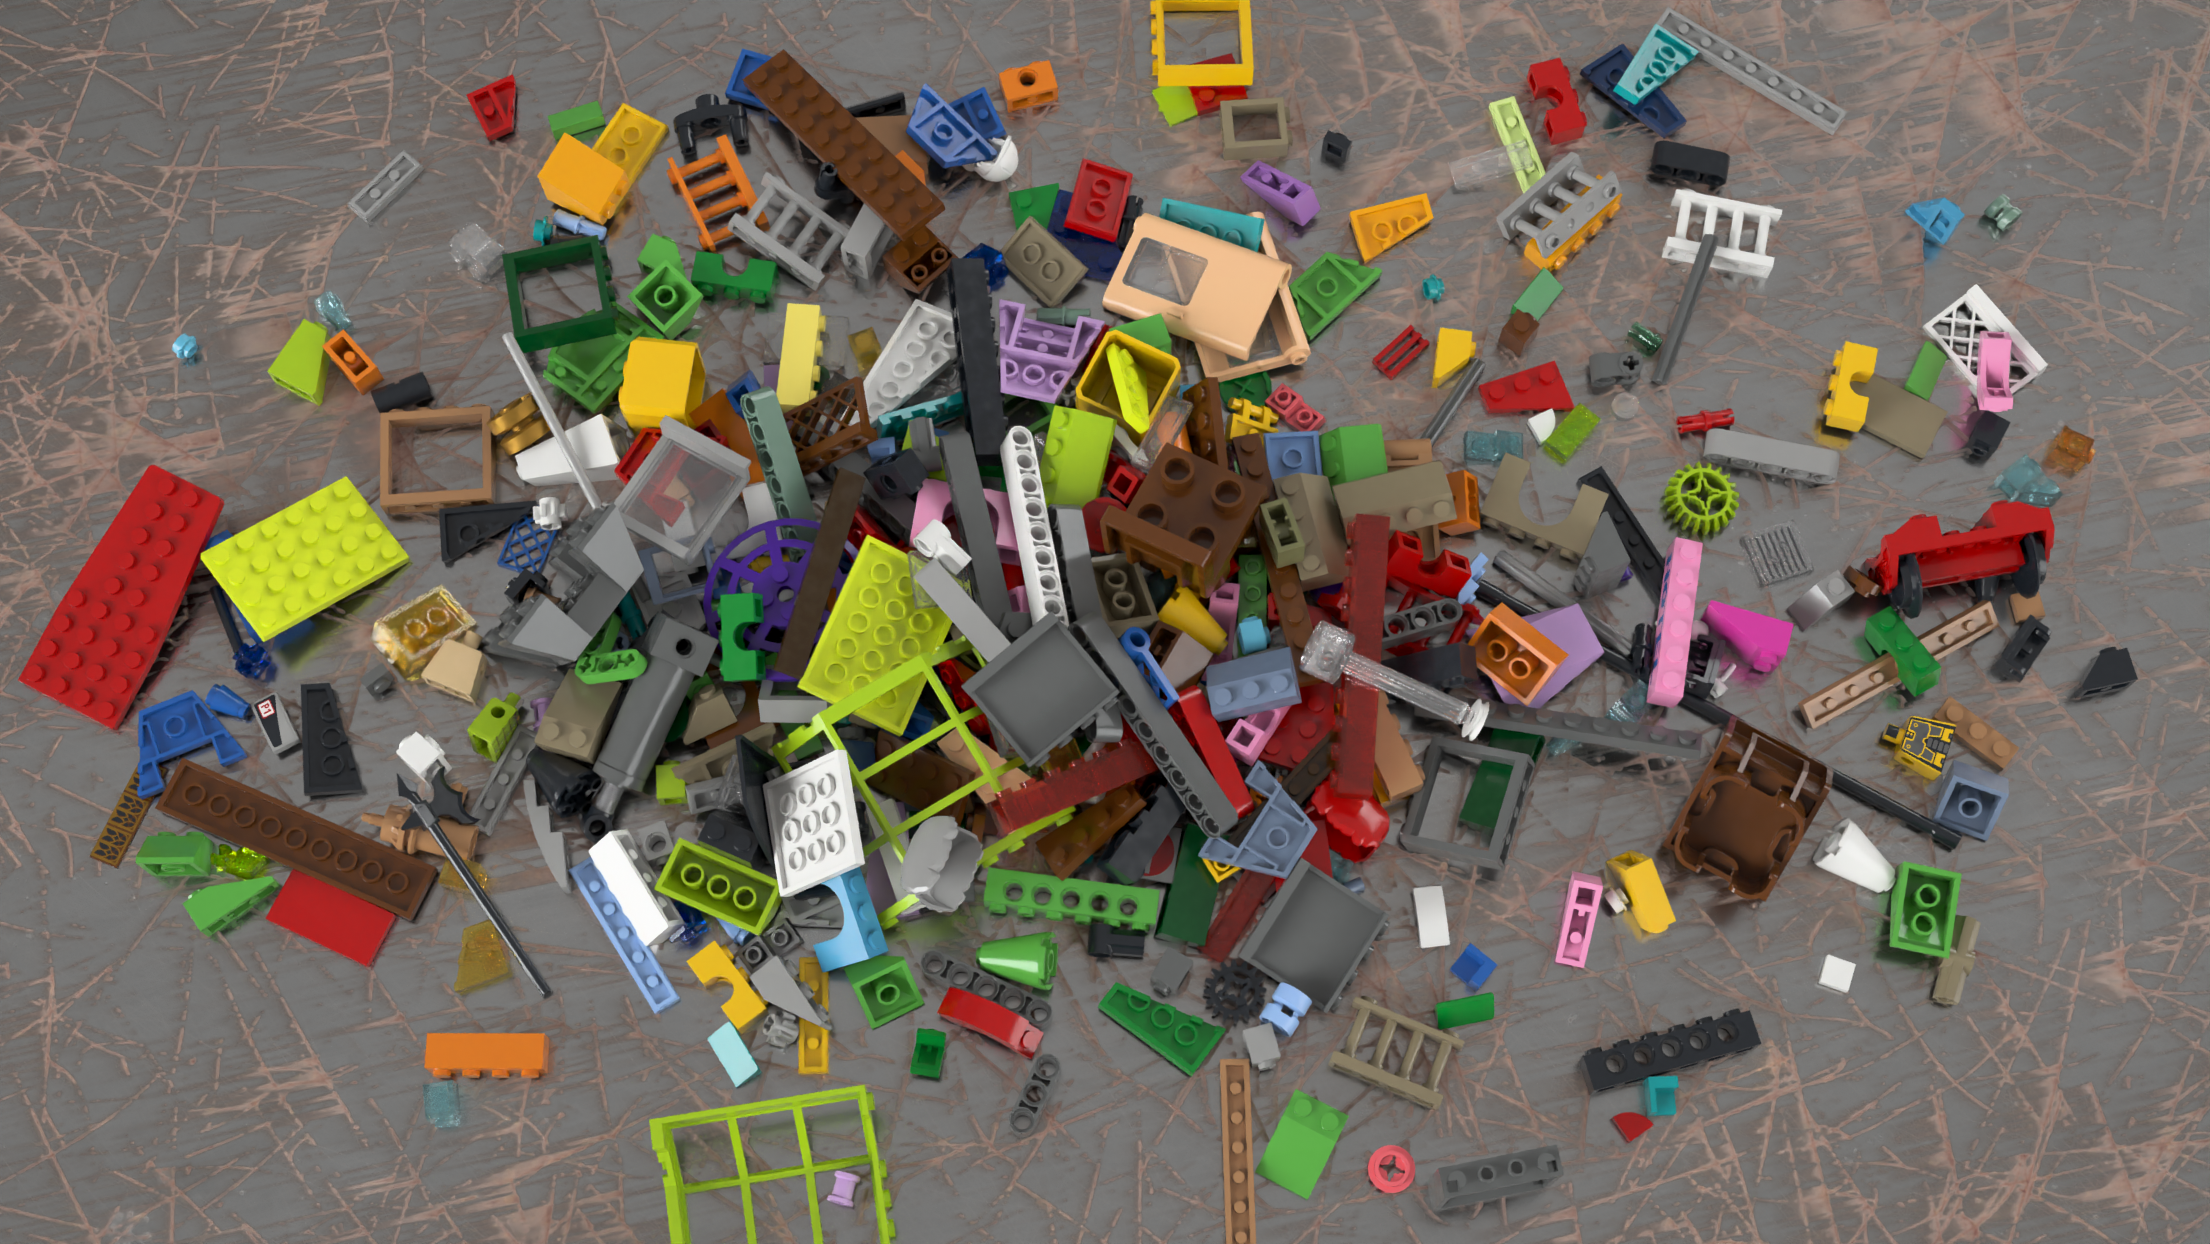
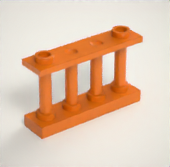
M726 134L716 138L719 148L711 155L680 168H677L673 157L667 159L670 169L666 170L672 185H678L701 233L697 237L703 250L709 249L710 253L715 254L717 253L714 243L735 234L728 230V226L709 234L703 221L739 206L742 208L747 206L748 210H750L758 200ZM719 162L721 165L726 163L729 170L725 171V175L692 189H687L683 180L684 177ZM729 184L737 186L739 190L736 193L737 196L698 212L693 201L694 199ZM762 211L754 223L758 229L764 232L768 231L770 226L764 211Z

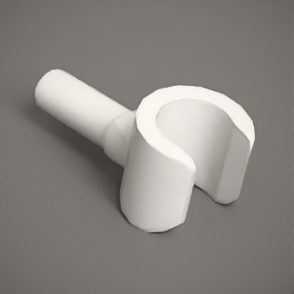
M1730 663L1722 675L1716 678L1714 686L1710 691L1715 699L1728 690L1723 682L1735 670L1736 665L1734 663Z

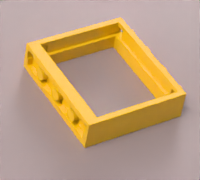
M1250 0L1150 1V14L1156 15V19H1151V35H1156V39H1152V55H1157V60H1152V76H1158V86L1253 85L1254 65ZM1164 11H1238L1241 64L1166 65Z

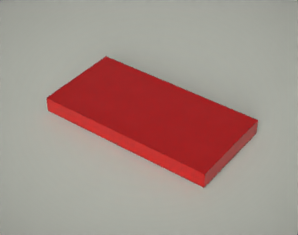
M292 869L265 919L369 968L397 916L361 898Z

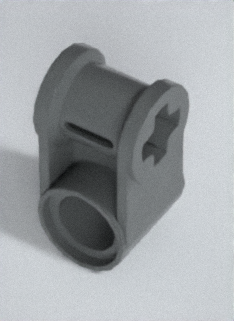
M1602 352L1591 355L1589 357L1591 384L1596 387L1634 384L1638 381L1640 371L1643 368L1642 357L1635 352Z

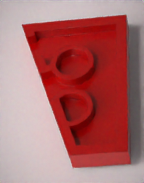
M1555 360L1481 384L1478 388L1488 413H1521V411L1525 410L1545 412L1551 408L1552 410L1574 412L1575 409Z

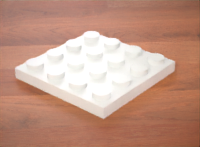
M837 749L763 785L780 897H790L865 864L846 750Z

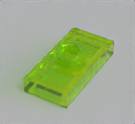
M1579 403L1545 441V445L1566 461L1600 423L1601 419Z

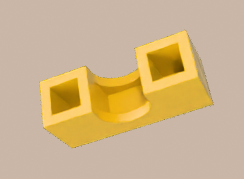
M1846 341L1841 350H1836L1832 363L1833 366H1836V372L1831 375L1828 384V390L1832 391L1831 399L1826 400L1823 414L1827 415L1826 425L1859 432L1865 423L1869 397L1856 394L1851 389L1850 382L1867 383L1874 373L1878 348Z
M714 940L686 962L706 989L720 981H726L733 985L732 997L721 1008L739 1033L743 1034L769 1014L765 1007L769 1002L764 1000L758 990L754 992L748 985L751 979L743 967L735 968L731 962L735 957L727 946L723 944L719 947Z

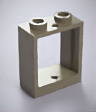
M1284 97L1220 101L1219 115L1224 161L1287 157L1288 146L1293 145L1292 131L1287 130L1286 123H1290V109L1284 106ZM1277 113L1279 139L1235 142L1233 116Z

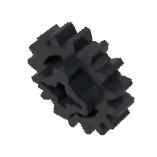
M1232 959L1231 966L1229 967L1224 962H1221L1220 971L1214 968L1211 969V975L1214 978L1205 979V984L1210 987L1203 990L1204 996H1210L1205 1005L1206 1007H1215L1212 1013L1213 1016L1219 1013L1223 1014L1222 1022H1226L1228 1017H1233L1234 1024L1238 1023L1239 1017H1243L1247 1022L1250 1019V1012L1255 1015L1259 1013L1256 1004L1264 1005L1265 1000L1259 996L1266 994L1267 988L1259 986L1264 982V977L1256 978L1257 968L1254 967L1249 971L1246 969V961L1242 963L1241 967L1237 966L1235 959ZM1234 974L1243 975L1246 977V979L1243 980L1238 977H1235ZM1222 978L1224 987L1218 993H1215V987ZM1231 986H1234L1236 990L1241 989L1239 997H1236L1234 994H1228ZM1252 990H1254V998L1249 1005H1247V1001L1245 998L1246 994H1249ZM1229 1004L1234 1006L1236 1010L1228 1009L1223 1005Z

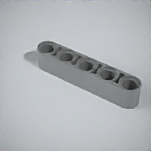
M1710 429L1706 434L1703 458L1711 463L1820 484H1833L1837 481L1840 454L1836 451L1724 429Z
M935 557L913 576L988 662L1012 644Z

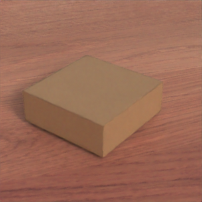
M2039 590L2036 596L2030 599L2024 598L2019 593L2009 596L2016 623L2023 622L2030 614L2036 620L2043 619L2046 616Z

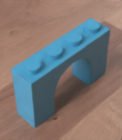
M860 866L822 882L821 884L830 887L836 893L844 911V925L841 933L836 937L813 945L822 973L889 951Z

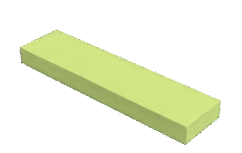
M1515 96L1490 103L1489 110L1521 189L1525 193L1546 172Z

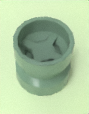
M2005 194L1996 198L1984 211L1989 218H1993L1997 222V227L2002 232L2012 226L2023 214L2018 207H2013L2010 204V199Z

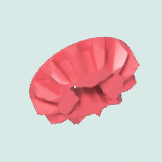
M1395 1145L1383 1146L1371 1156L1368 1163V1175L1374 1186L1385 1193H1399L1412 1183L1415 1176V1163L1412 1156L1405 1149ZM1394 1157L1395 1168L1404 1173H1395L1390 1181H1388L1387 1171L1379 1166H1388Z

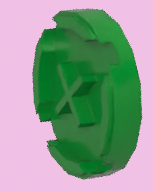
M1248 362V363H1237V364H1234V365L1230 366V368H1234V367H1238V366H1241V365L1249 364V362ZM1266 371L1218 382L1222 405L1237 414L1236 411L1228 407V401L1231 397L1247 399L1251 401V404L1260 407L1261 405L1266 406L1265 400L1272 394L1271 380Z

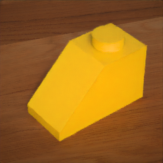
M1440 327L1436 343L1432 388H1438L1467 367L1469 358H1474L1476 342H1472V331Z

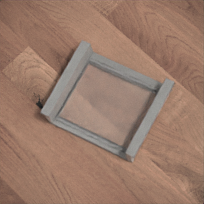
M665 415L659 423L662 431L661 438L614 504L618 507L628 532L690 566L751 479L748 469L751 460Z

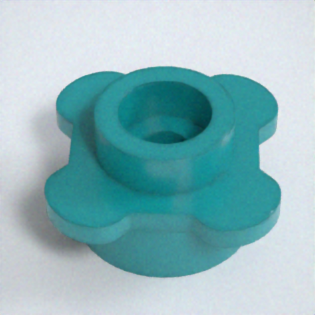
M544 216L543 220L536 219L533 231V240L542 242L541 246H545L546 240H550V236L553 233V224H549L548 216Z

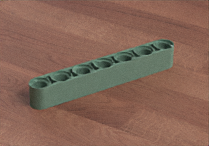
M765 386L742 395L740 401L741 408L777 518H801L818 522L775 391L771 387ZM800 525L780 526L784 539H797L811 544L815 541L818 532L817 529ZM787 547L791 561L799 563L806 550Z

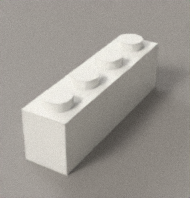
M628 829L610 831L588 851L595 867L605 878L609 890L617 898L622 906L623 913L629 918L637 931V936L643 941L645 946L663 943L685 924L671 899L654 890L658 878Z

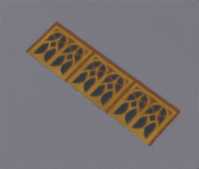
M158 764L162 778L164 779L169 768H166ZM138 765L89 856L115 868H118L155 797L153 795L143 800L139 798L137 794V787H139Z

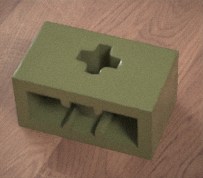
M1287 497L1261 504L1259 507V523L1276 567L1281 568L1304 561L1305 543Z

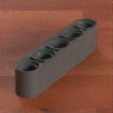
M937 950L926 952L921 959V968L924 976L934 983L947 989L952 987L990 1000L1029 1021V1024L1039 1030L1048 1027L1052 1021V1008L1050 1004L1038 996ZM931 960L942 962V967L937 972H931L926 967ZM957 972H965L969 976L968 980L963 984H957L952 979ZM983 984H991L995 990L990 996H982L979 993V988ZM1010 996H1017L1020 998L1021 1004L1016 1008H1009L1005 1005V1000ZM1036 1008H1043L1048 1014L1045 1019L1037 1021L1032 1018V1011Z

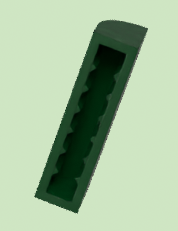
M1495 728L1487 747L1529 754L1534 763L1537 764L1546 739L1543 735ZM1486 760L1481 761L1459 816V819L1465 825L1493 837L1514 766Z
M1187 823L1181 828L1172 884L1167 883L1154 937L1176 944L1201 947L1205 945L1219 883L1216 882L1202 858L1198 856L1209 837L1199 826ZM1222 834L1220 837L1227 840L1230 836Z

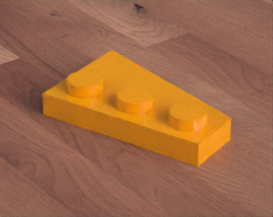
M1427 193L1349 213L1362 263H1367L1433 220L1434 217Z

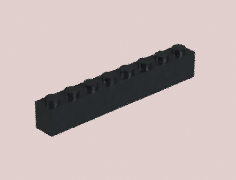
M952 258L946 274L965 428L972 441L977 466H1003L1000 446L1006 438L1008 417L1003 414L1002 407L1005 403V393H1001L999 383L1001 381L1000 365H997L996 360L999 347L998 342L994 341L993 337L995 318L991 317L990 313L992 294L988 293L987 290L989 271L984 267V259Z

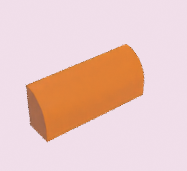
M722 388L690 412L689 416L696 427L711 419L721 435L727 437L728 445L732 451L751 460V464L748 467L751 479L746 485L765 481L747 423L736 414L726 396L727 390ZM730 476V480L732 481V483L735 480V477Z

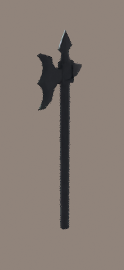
M445 766L437 771L431 781L434 788V797L430 804L426 799L422 800L416 792L418 784L397 773L399 796L406 797L412 805V808L409 810L412 814L402 825L401 830H416L420 827L423 831L429 830L541 996L551 990L438 824L440 822L439 816H449L460 825L475 824L481 820L470 816L465 811L462 805L463 792L452 789L446 783L444 778Z

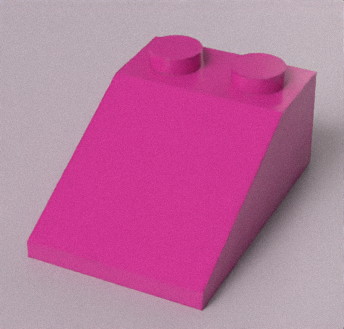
M1713 600L1709 602L1700 617V621L1707 624L1710 633L1719 640H1725V646L1746 664L1753 665L1756 670L1763 672L1774 671L1786 656L1793 623Z

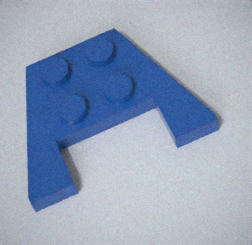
M193 690L139 711L138 746L140 747V762L138 763L139 787H137V794L142 800L161 793L166 789L158 763L213 742L219 762L223 767L248 758L246 752Z

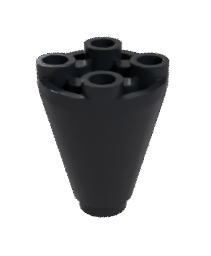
M539 746L532 749L526 758V763L553 811L561 818H569L578 813L583 815L589 811L591 805H593L594 797L604 782L602 777L594 772L592 768L564 755L543 750Z

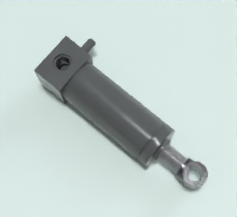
M658 611L641 648L647 651L644 656L648 662L647 667L640 676L634 678L592 769L597 774L603 776L602 779L606 782L603 788H601V794L597 797L595 805H591L589 811L584 813L580 819L581 831L592 842L598 843L612 831V820L615 816L613 811H615L624 789L628 790L630 788L642 791L695 674L703 677L709 663L720 668V661L723 659V656L714 653L719 642L718 639ZM684 639L683 645L676 649V643ZM594 820H602L603 822L602 828L598 832L589 831V826Z

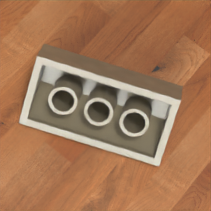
M1441 460L1332 486L1337 512L1348 545L1392 535L1396 530L1405 532L1457 519L1452 491Z
M1296 473L1273 479L1277 499L1287 497L1305 543L1304 561L1295 563L1302 591L1305 592L1356 579L1328 477Z

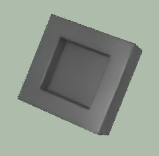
M381 663L359 680L373 696L375 693L385 691L395 678L385 665Z

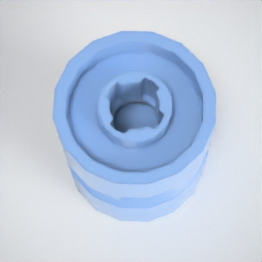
M1280 982L1272 995L1274 1002L1267 1003L1259 1018L1265 1024L1271 1023L1273 1030L1286 1037H1291L1299 1025L1298 1017H1304L1312 1001L1295 987ZM1281 1009H1283V1010H1285L1286 1012H1288V1015H1286L1285 1013L1281 1012Z

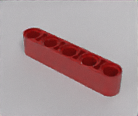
M1196 685L1178 692L1177 694L1180 698L1169 708L1176 725L1235 808L1238 820L1254 811L1253 800L1203 692Z

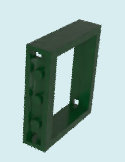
M598 235L502 254L514 337L523 354L617 334L615 321H618L620 318L617 306L612 307V302L616 301V295L613 285L609 286L608 281H613L610 266L605 265V261L609 260L606 244H600ZM593 258L603 313L528 328L519 273Z

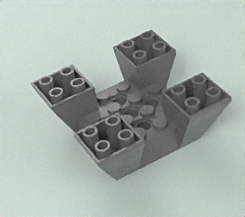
M613 502L606 506L600 505L584 518L580 516L578 519H574L565 531L569 534L567 538H563L561 541L558 540L549 552L552 557L548 563L573 579L563 593L567 596L564 601L561 600L559 603L554 604L546 596L540 594L536 597L530 596L529 599L526 598L517 605L512 604L510 607L508 606L498 618L501 621L498 627L495 626L493 629L491 628L481 640L484 643V646L480 649L482 652L554 667L577 660L644 571L618 507Z

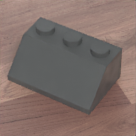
M1608 511L1601 514L1575 573V586L1579 592H1583L1586 599L1617 588L1631 561Z

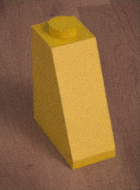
M1629 850L1606 861L1619 888L1629 900L1628 905L1640 928L1650 933H1659L1669 927L1668 924L1676 921L1652 858L1634 850Z

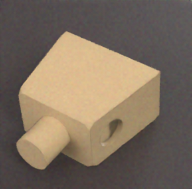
M467 631L462 643L450 639L445 640L423 671L422 678L431 686L475 703L488 662L484 653L477 650L483 637L475 632Z

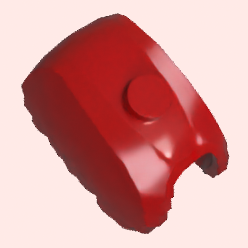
M1339 777L1322 781L1321 785L1315 788L1311 800L1307 801L1306 807L1303 810L1311 821L1325 820L1328 845L1332 851L1340 853L1341 858L1345 862L1351 861L1356 864L1361 861H1367L1384 841L1389 831L1390 818L1388 813L1375 800L1374 795L1369 790L1361 789L1357 785Z

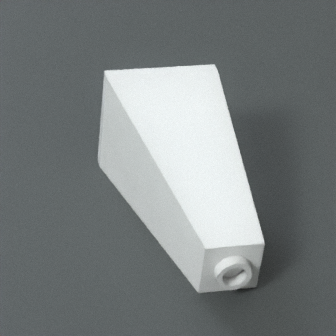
M599 414L564 431L591 482L619 480L614 470L631 447L623 427L606 416ZM555 437L515 455L518 463L516 471L519 477L534 486L579 483Z

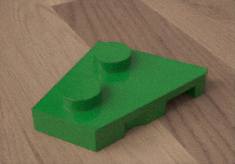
M1059 183L1009 192L1016 231L1029 216L1035 218L1048 231L1056 198L1059 194Z

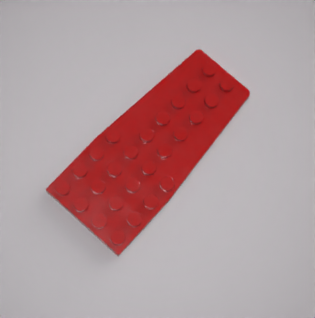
M150 465L58 605L18 681L113 730H118L159 654L201 559L200 553L204 552L224 507V500L156 465Z

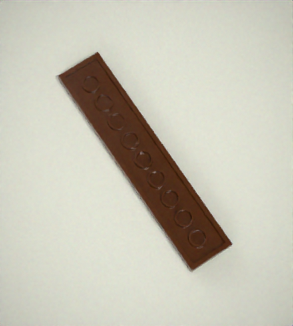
M784 49L742 79L744 85L823 163L830 162L835 165L833 169L837 168L836 176L903 242L946 210L944 203Z
M184 758L181 759L155 807L161 813L290 869L306 874L410 921L413 920L438 871L436 867Z

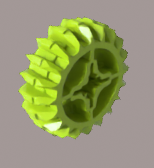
M1700 462L1695 463L1694 468L1687 464L1683 471L1678 469L1674 474L1675 477H1670L1668 481L1669 486L1664 490L1665 495H1667L1664 499V505L1670 506L1667 509V515H1676L1673 519V524L1681 521L1683 523L1682 530H1686L1689 526L1692 527V534H1696L1698 529H1701L1702 534L1707 535L1709 529L1716 533L1719 531L1720 526L1725 528L1729 524L1728 520H1733L1736 515L1734 511L1739 507V503L1736 501L1739 498V492L1733 491L1736 488V482L1728 483L1730 473L1724 476L1720 474L1721 466L1714 471L1711 469V463H1707L1705 468H1702ZM1695 482L1693 490L1681 494V488L1684 485ZM1698 494L1703 497L1702 499H1706L1705 503L1700 500L1701 498H1697ZM1717 503H1722L1721 511L1708 515L1710 507L1716 506Z

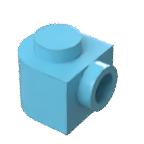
M1258 616L1245 618L1238 625L1236 632L1244 655L1267 649V644L1271 643L1268 627H1263L1262 621Z

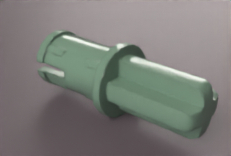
M1063 306V308H1038L1036 318L1037 321L1062 324V326L1066 327V325H1076L1078 316H1091L1090 308L1070 309L1066 306Z

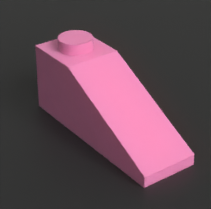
M1572 871L1555 962L1584 968L1603 889L1601 877Z

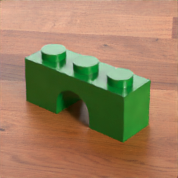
M696 252L691 283L702 295L711 296L712 294H717L732 300L745 298L755 303L773 302L779 275L776 262L750 258L748 267L743 274L730 276L725 273L726 263L723 254Z
M757 593L720 595L717 612L721 619L722 630L719 632V644L723 651V659L720 661V672L724 676V681L766 680L765 651L748 650L743 643V633L748 626L764 623L763 595Z
M1891 606L1867 618L1864 637L1880 656L1887 652L1892 655L1898 666L1897 677L1914 697L1938 684L1942 667Z

